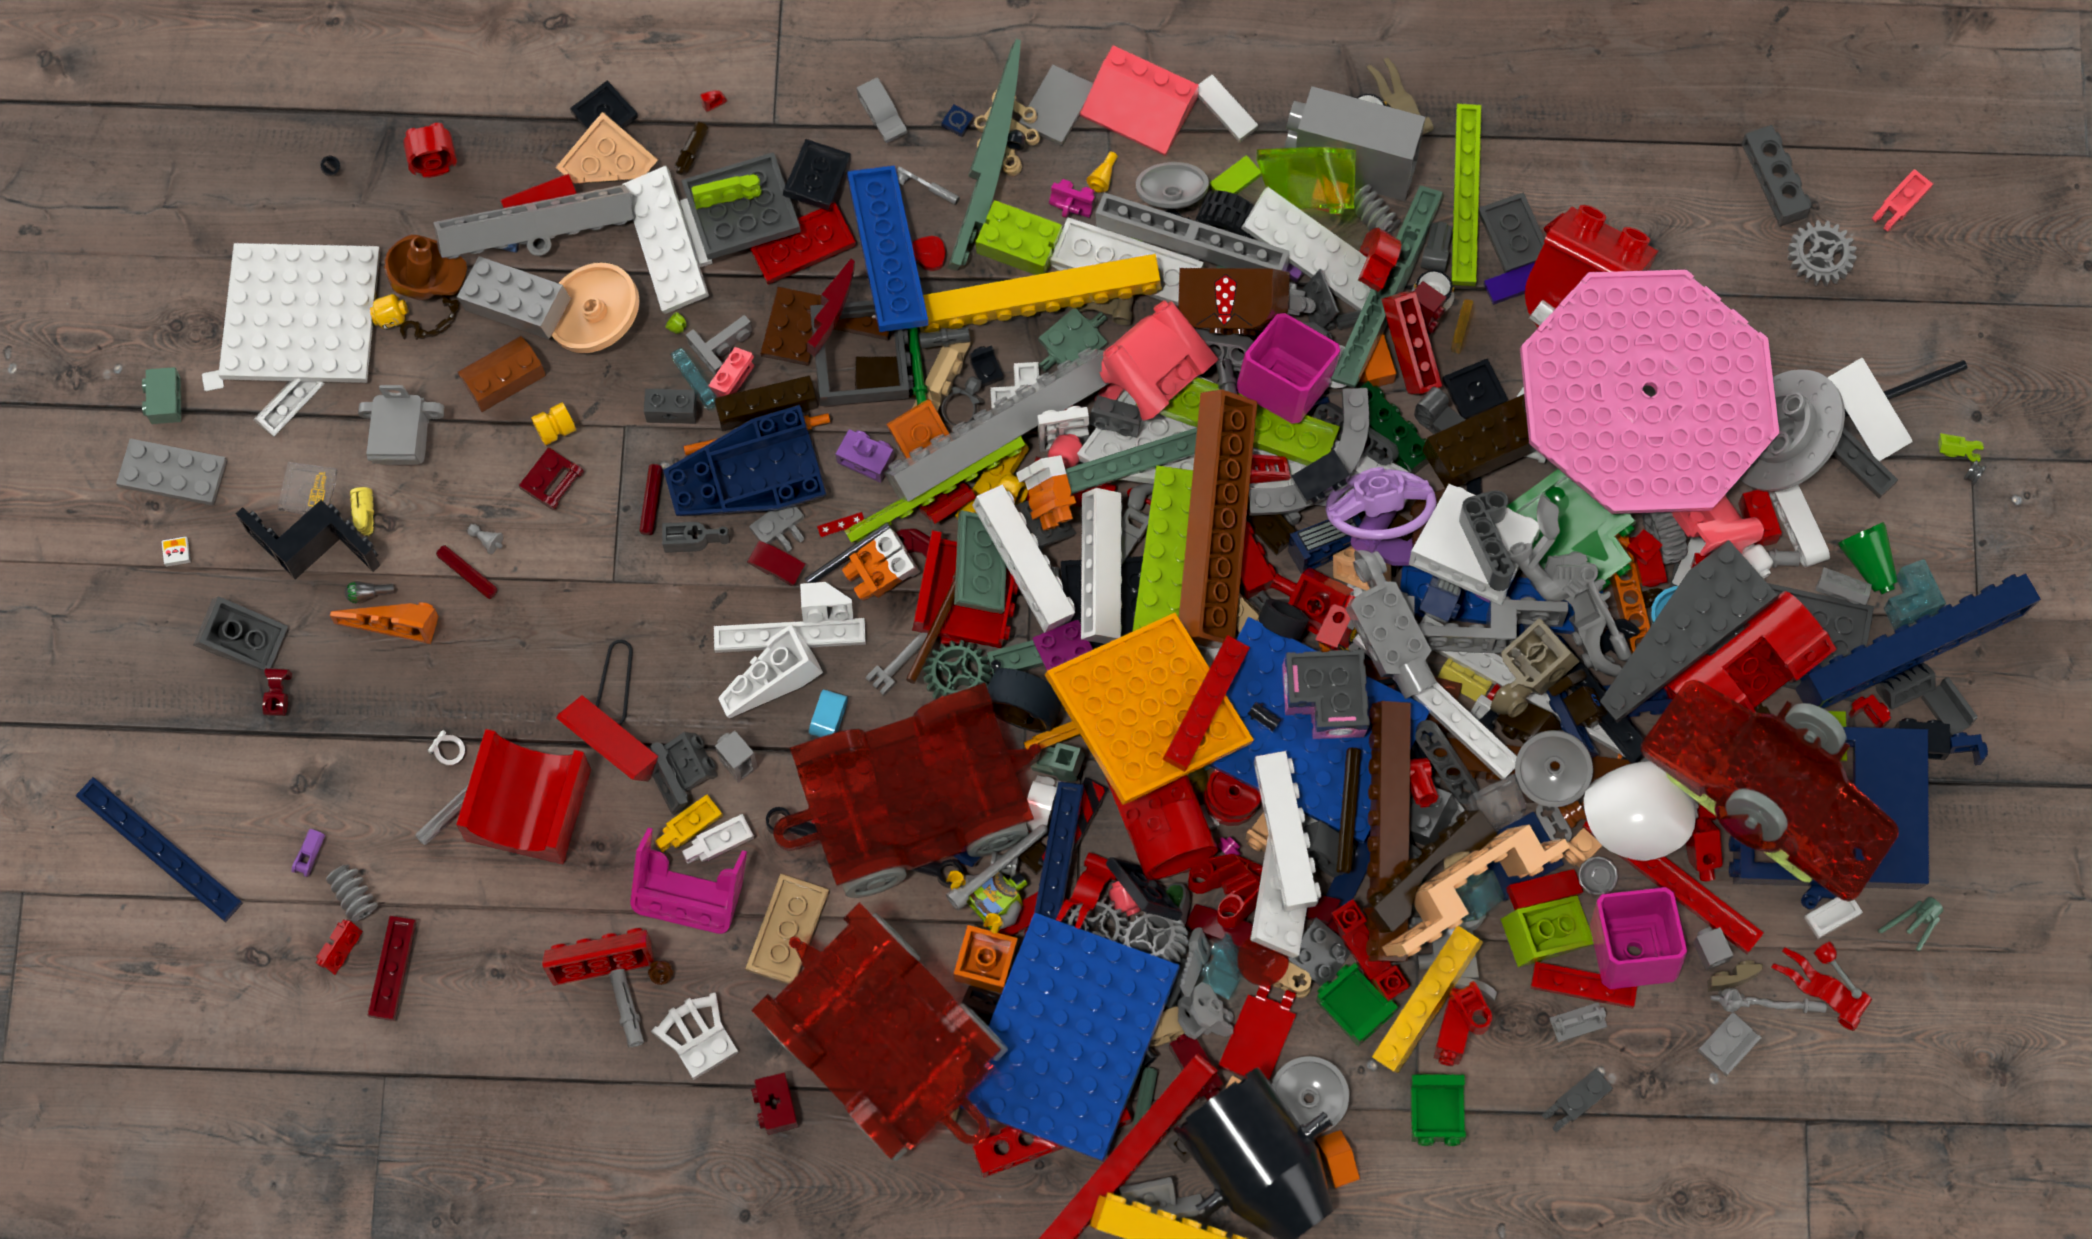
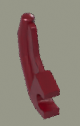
M901 529L896 532L899 538L904 540L903 544L908 553H921L926 558L930 536L917 529Z

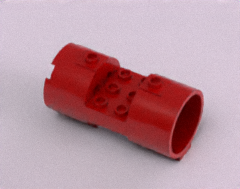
M1783 591L1778 595L1777 600L1743 626L1744 630L1718 649L1713 655H1704L1664 686L1667 696L1672 699V704L1677 711L1681 712L1690 723L1689 726L1696 733L1703 730L1712 744H1717L1756 713L1754 708L1787 682L1797 681L1836 650L1828 633L1823 630L1810 611L1791 593Z
M1188 775L1124 805L1106 778L1146 879L1158 880L1180 873H1187L1195 864L1216 854L1218 848Z

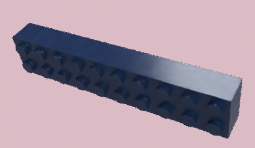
M2026 573L2019 577L2013 574L2002 580L2003 584L1997 587L1994 584L1985 587L1980 591L1981 594L1976 597L1970 594L1959 600L1960 604L1954 607L1951 604L1942 607L1937 611L1938 614L1933 617L1927 614L1916 620L1917 624L1911 627L1908 624L1899 627L1894 631L1895 634L1890 637L1884 634L1872 641L1873 644L1865 647L1864 644L1851 650L1852 654L1847 657L1841 654L1829 661L1830 664L1823 668L1821 665L1815 666L1807 672V675L1800 679L1801 683L1795 690L1803 703L1825 709L2024 616L2041 599Z

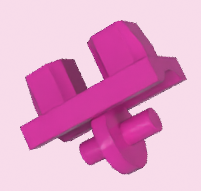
M1062 179L1059 184L1053 183L1049 204L1063 209L1062 217L1068 218L1070 212L1090 218L1095 198L1094 189L1084 187L1081 191L1073 189L1071 181Z

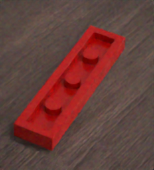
M1535 962L1530 989L1633 1009L1638 986L1609 989L1602 984L1600 974Z

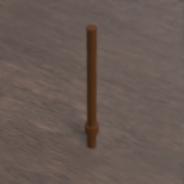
M956 570L952 577L954 579L906 678L909 683H916L954 604Z

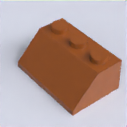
M522 336L457 372L481 412L546 376L541 362Z

